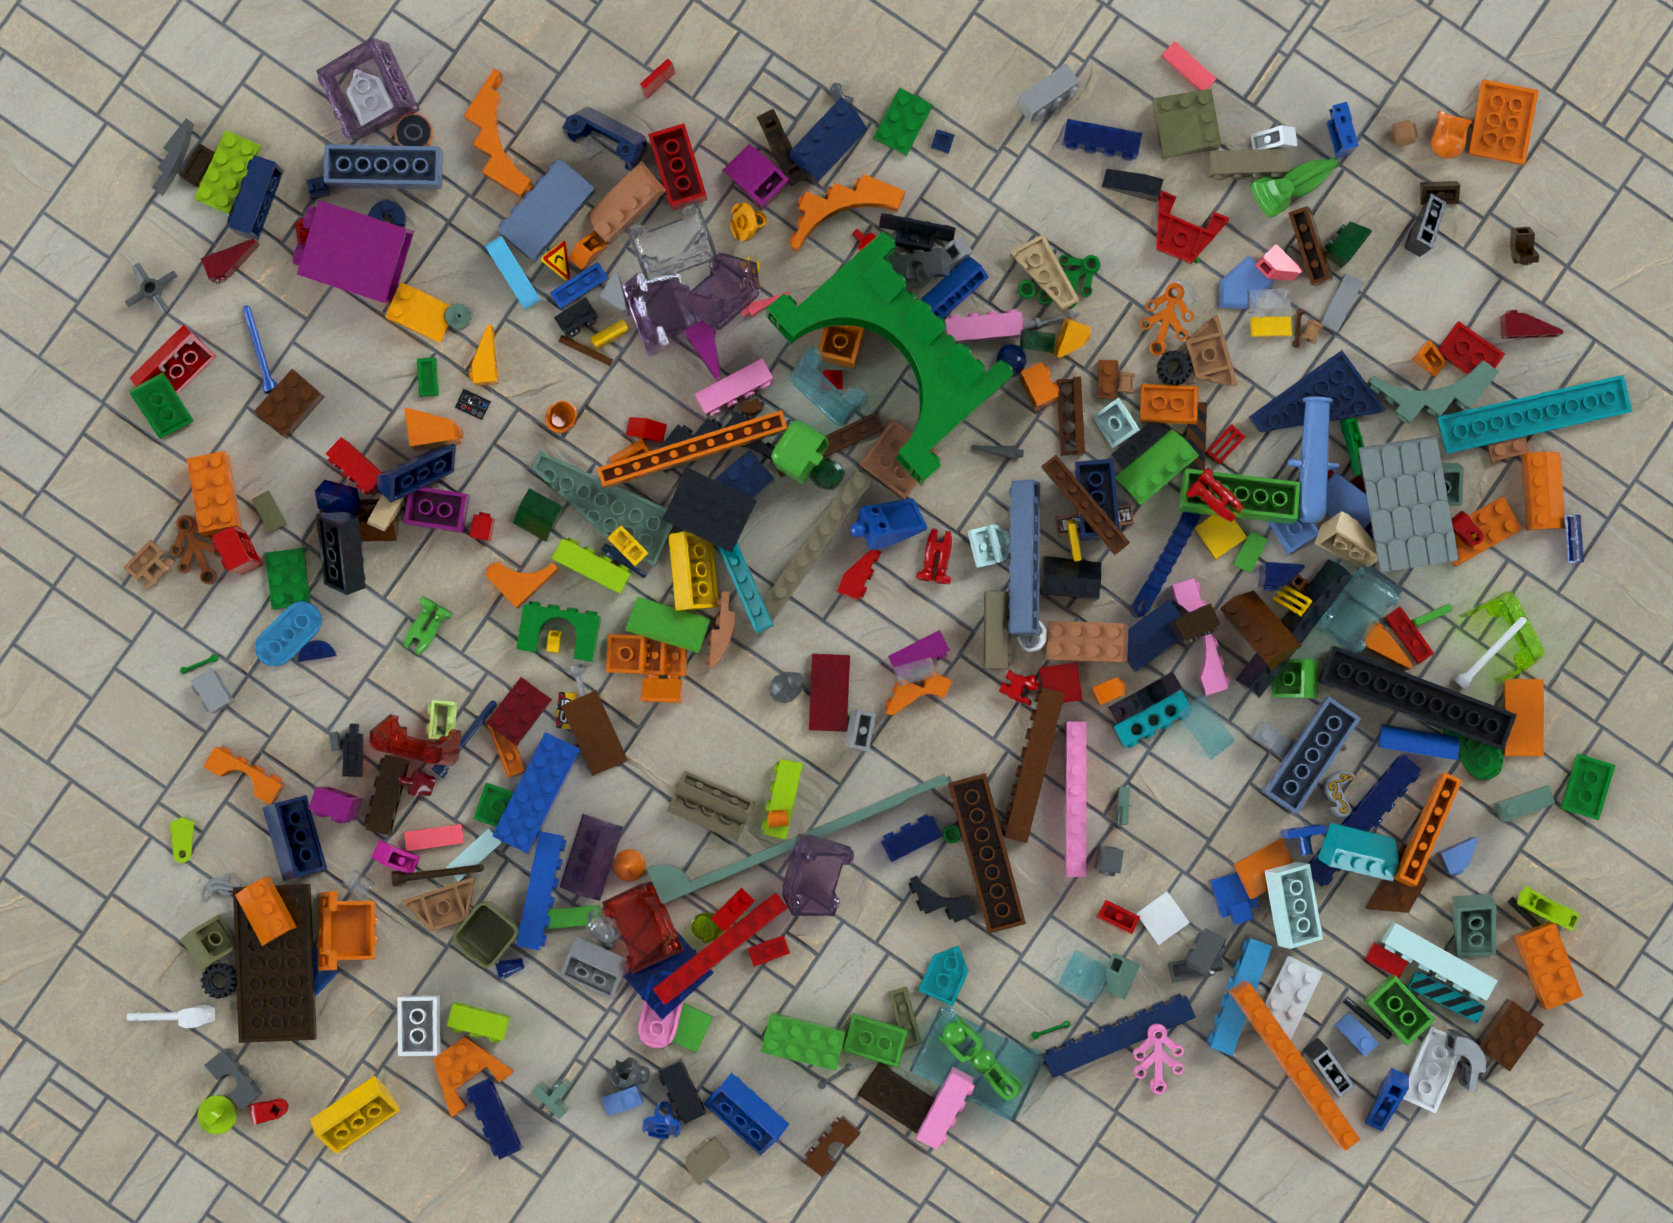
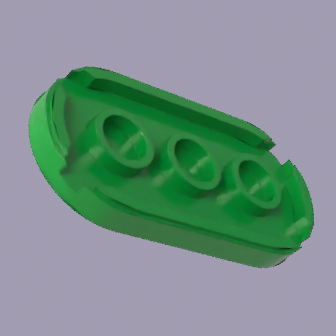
M1443 730V734L1458 736ZM1458 736V758L1472 777L1479 780H1489L1501 772L1503 765V754L1501 751Z

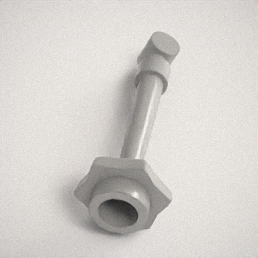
M581 664L571 666L567 674L576 677L580 696H584L586 692L581 675L586 670V667H581Z

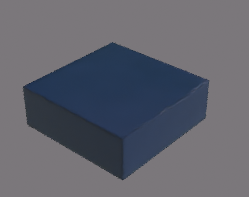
M937 129L931 149L949 154L955 135Z

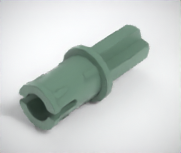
M1118 787V804H1116L1118 825H1128L1129 807H1131L1129 805L1130 787Z

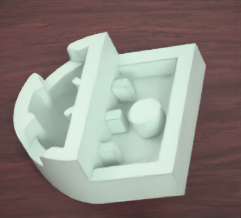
M989 525L967 531L976 568L993 565L1007 559L1011 536L1007 531L1000 528L999 525Z

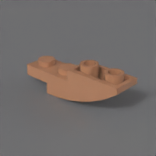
M722 592V595L718 596L717 607H721L720 615H717L716 626L720 628L719 630H712V633L708 634L707 645H711L710 653H707L706 664H710V669H714L721 661L734 632L737 612L729 611L730 592Z

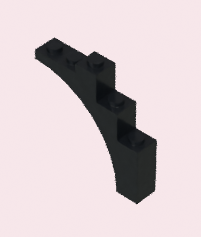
M736 412L724 428L751 420V418L744 412L741 414ZM707 418L694 435H692L693 431L686 425L681 427L678 424L660 448L720 430L722 424L714 418L712 421ZM762 440L740 446L759 452L771 460V454L775 448L770 442L765 444ZM671 468L663 470V472L667 473Z

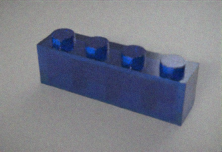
M1067 119L1062 145L1066 146L1065 148L1069 150L1084 149L1086 153L1095 154V152H1100L1106 157H1114L1115 155L1121 156L1123 160L1132 161L1139 154L1142 133Z
M491 1076L469 1086L466 1093L470 1103H474L476 1108L474 1113L478 1121L481 1120L484 1125L482 1130L487 1139L490 1138L492 1143L490 1147L493 1155L498 1156L500 1160L521 1150L523 1146Z

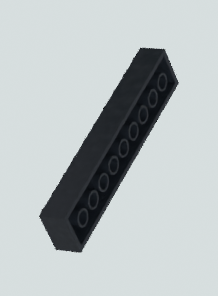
M1336 646L1329 648L1318 678V683L1498 751H1504L1517 714Z

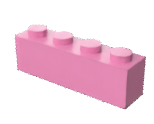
M1016 309L1006 310L1003 314L991 311L982 316H979V313L967 314V317L960 318V315L948 316V319H945V333L952 335L957 342L956 344L959 342L971 343L1021 338L1024 335L1022 313L1017 312Z
M763 358L695 393V396L705 415L712 417L719 414L721 408L725 406L730 408L736 405L738 399L742 397L747 399L753 396L755 390L759 388L764 390L772 385L771 382L774 380Z
M952 1067L917 1132V1140L936 1150L940 1144L944 1145L948 1137L946 1132L949 1128L952 1129L957 1120L955 1118L957 1112H962L966 1104L964 1101L966 1095L970 1096L975 1087L973 1085L974 1077Z

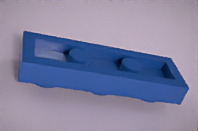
M597 262L550 293L559 308L563 309L609 280L599 262Z

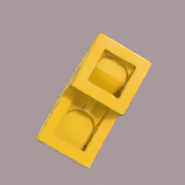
M1291 317L1250 318L1251 337L1292 336Z
M621 524L607 537L634 566L648 554Z

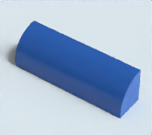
M968 256L950 272V276L943 278L925 294L921 301H926L932 307L933 314L943 319L989 277L982 265Z
M1381 724L1378 747L1457 760L1459 737Z

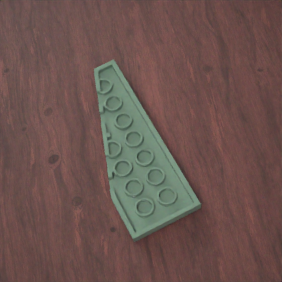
M539 451L532 466V469L606 538L621 524L648 552L642 561L656 566L669 538L668 535L674 525L662 520L667 508L616 485L604 489L600 478Z

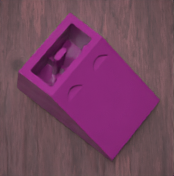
M748 144L722 170L762 211L789 185V179L751 144Z

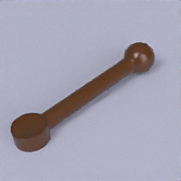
M1299 308L1297 310L1298 319L1295 341L1292 342V346L1294 348H1298L1300 346V342L1298 340L1301 318L1304 314V310L1302 308Z

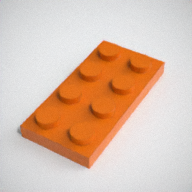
M1504 496L1468 515L1483 532V541L1476 546L1470 547L1454 534L1458 561L1451 562L1456 567L1522 530ZM1476 534L1471 535V541L1475 540Z

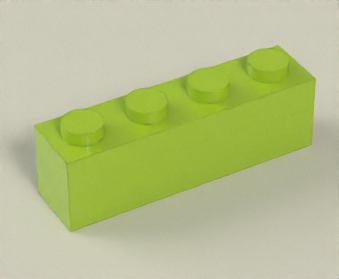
M569 537L567 540L562 538L552 557L553 560L622 595L632 575L628 572L629 568L620 563L617 567L611 563L612 559L604 555L600 558L594 555L596 551L587 546L583 549L577 546L579 542Z
M780 759V762L775 763L773 773L777 774L776 780L771 781L769 792L773 794L771 800L767 799L765 811L786 809L790 825L803 764ZM767 816V819L763 818L761 830H764V835L787 839L789 826L769 828Z

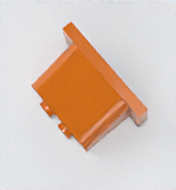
M337 891L318 893L317 971L337 970V960L375 959V946L377 945L375 901H337Z

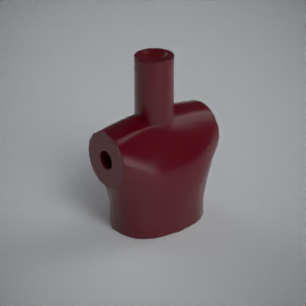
M414 770L412 778L399 776L398 783L409 786V795L416 797L421 795L431 796L435 785V777L427 775L425 772Z

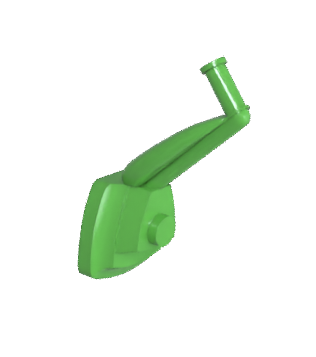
M1336 158L1318 159L1292 168L1285 174L1283 179L1271 178V176L1260 178L1250 185L1252 193L1264 214L1268 218L1274 217L1289 207L1291 196L1301 197L1317 188L1330 175L1333 169L1339 166V162Z

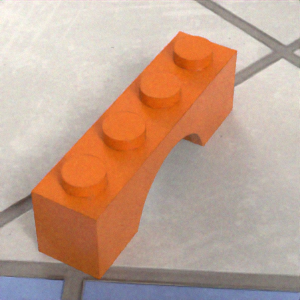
M223 745L221 747H214L203 766L204 768L218 776H225L234 770L242 771L253 782V796L269 805L276 802L286 785L281 782L282 778L275 774L268 775L265 773L266 769L257 764L252 766L248 763L249 760L241 755L236 757L231 754V749Z

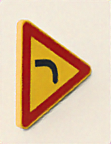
M564 240L541 257V261L567 282L571 279L567 244Z

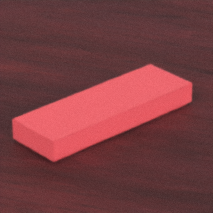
M1175 41L1161 56L1198 90L1209 89L1216 81V78Z
M462 824L404 832L406 851L465 843Z

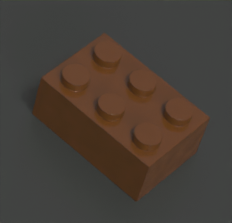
M291 369L254 412L282 437L288 439L325 396L298 372Z
M1506 999L1475 1043L1486 1056L1504 1069L1511 1071L1544 1024L1514 1001Z

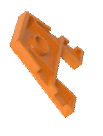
M466 1035L433 1059L451 1117L467 1107L456 1089L477 1073L488 1067L500 1083L514 1072L513 1069L489 1054Z

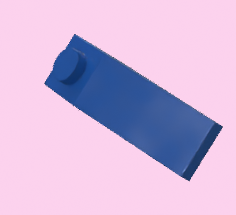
M1394 1068L1389 1070L1367 1115L1365 1124L1383 1132L1409 1089V1075Z

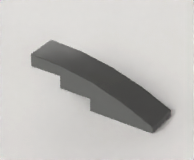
M187 118L163 147L168 152V155L158 166V169L163 173L152 186L162 196L175 179L190 144L194 124Z

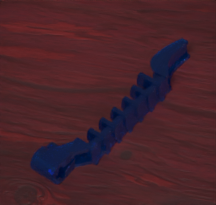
M1182 512L1177 521L1178 525L1172 530L1173 534L1168 538V543L1164 546V551L1159 555L1158 562L1154 564L1153 571L1149 573L1148 580L1144 582L1130 605L1129 610L1133 617L1141 618L1150 610L1202 514ZM1144 600V602H1143V604H1142V607H1141L1142 610L1139 611V610H1138V608H1139L1138 605Z

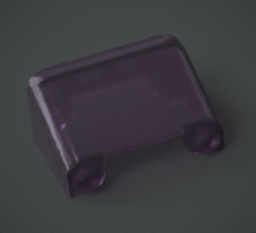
M719 252L710 260V275L691 291L687 284H681L674 289L677 302L708 326L717 330L726 326L755 301L760 292L757 263Z
M799 833L797 835L782 887L783 898L792 916H835L840 906V899L837 897L835 889L842 866L850 865L854 860V851L850 846L810 834Z

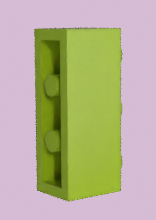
M454 1002L447 1026L451 1027V1031L462 1033V1031L470 1032V1036L481 1038L482 1035L489 1037V1041L499 1043L500 1040L503 1041L506 1038L511 1016Z

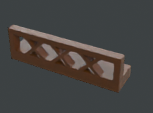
M1081 376L1073 377L1072 379H1057V386L1060 391L1057 398L1060 456L1083 455L1085 453ZM1072 383V392L1066 396L1061 391V384ZM1066 401L1073 405V411L1069 415L1062 410V405ZM1068 419L1074 424V430L1070 434L1063 429V424ZM1068 438L1075 443V451H1064V443Z

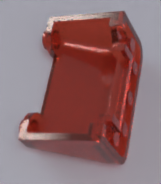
M389 714L370 730V745L377 751L446 767L453 766L459 760L460 730L451 729L447 736H441L439 743L407 736V727H402L398 722L399 716Z
M652 881L641 883L602 902L605 916L615 919L630 953L627 956L626 966L632 971V974L683 952L682 943L665 904H661Z

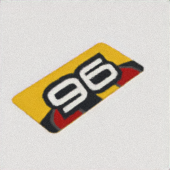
M559 692L556 728L571 729L561 706L577 699L576 693Z

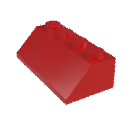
M183 325L130 377V380L137 387L164 372L176 393L179 394L216 355L187 326Z

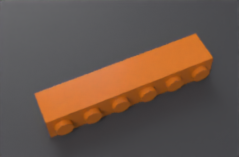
M1446 772L1438 774L1394 876L1395 880L1409 887L1417 886L1462 780Z

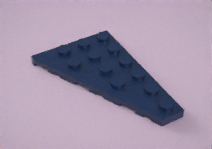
M1341 350L1250 415L1249 419L1259 432L1303 426L1305 414L1303 398L1311 396L1333 399V402L1330 404L1329 421L1379 414L1386 409L1343 350Z

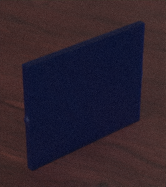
M675 930L631 969L624 978L638 992L641 999L645 1000L663 1020L714 972L710 970L670 1003L664 1005L653 989L697 955V951L693 950Z

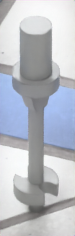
M1070 310L1068 315L1040 320L1037 317L1035 320L1023 322V329H1040L1042 324L1064 320L1065 317L1075 320L1074 317H1078L1079 312L1073 313Z

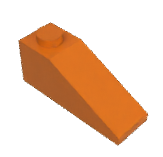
M1375 621L1373 623H1366L1356 644L1406 670H1411L1413 665L1388 631L1383 629L1384 626Z

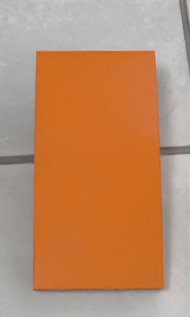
M608 634L606 672L686 676V649L641 635Z

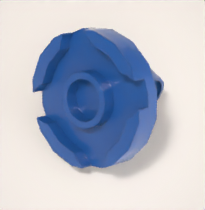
M662 1101L657 1104L654 1116L643 1120L642 1131H648V1136L669 1139V1135H674L675 1137L680 1135L681 1123L672 1118V1105L669 1102ZM665 1107L668 1109L669 1114L663 1116L659 1113L658 1109Z

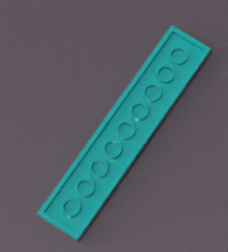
M1624 375L1436 418L1445 454H1450L1627 414L1633 411Z

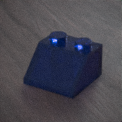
M1264 562L1260 564L1258 587L1263 588V591H1278V588L1285 586L1305 569V565Z

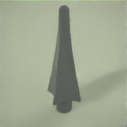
M1017 445L971 446V449L993 453L1015 460V457L1023 458L1024 450L1017 449Z

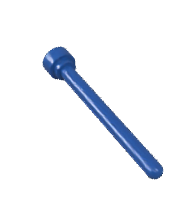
M245 305L243 311L264 378L262 389L264 394H270L277 386V382L271 378L251 308Z

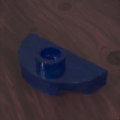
M313 640L300 650L298 662L336 657L337 654L329 643L322 640Z

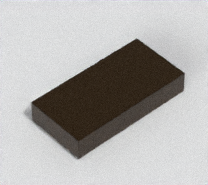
M198 144L180 177L198 187L215 152Z

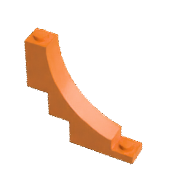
M494 68L467 109L464 117L466 121L481 129L473 145L477 150L490 157L482 171L483 175L523 200L524 195L533 189V183L512 164L502 147L498 130V112L501 96L495 89L501 86L503 76L500 71Z

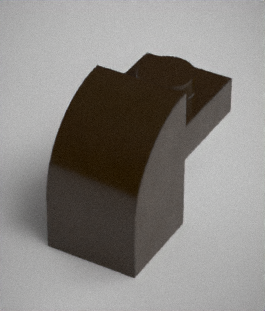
M1531 227L1511 228L1510 250L1514 264L1531 265L1532 263H1539V254L1534 249L1535 233Z

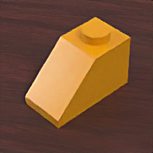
M1065 317L1052 353L1061 358L1083 347L1086 341L1090 339L1091 327L1085 323Z

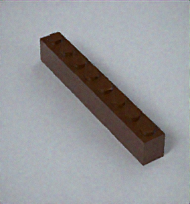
M1042 687L1040 691H1036L1034 701L1037 702L1036 709L1031 711L1030 720L1032 725L1031 728H1027L1025 739H1028L1027 745L1022 747L1020 758H1023L1022 765H1018L1015 776L1018 777L1017 784H1013L1011 795L1014 796L1013 801L1008 803L1006 814H1009L1008 821H1004L1001 832L1004 833L1005 838L1024 843L1028 842L1065 693Z

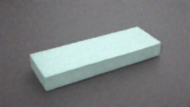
M488 828L446 868L477 865L495 850L502 841L492 836L494 832ZM460 874V875H453V876H454V877L457 879V881L459 882V881H460L461 879H463L467 874Z

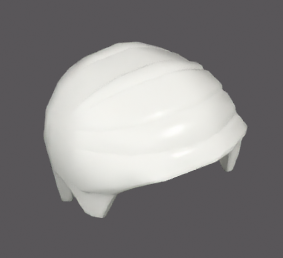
M1039 621V634L1018 635V642L1027 652L1038 651L1047 642L1048 630Z

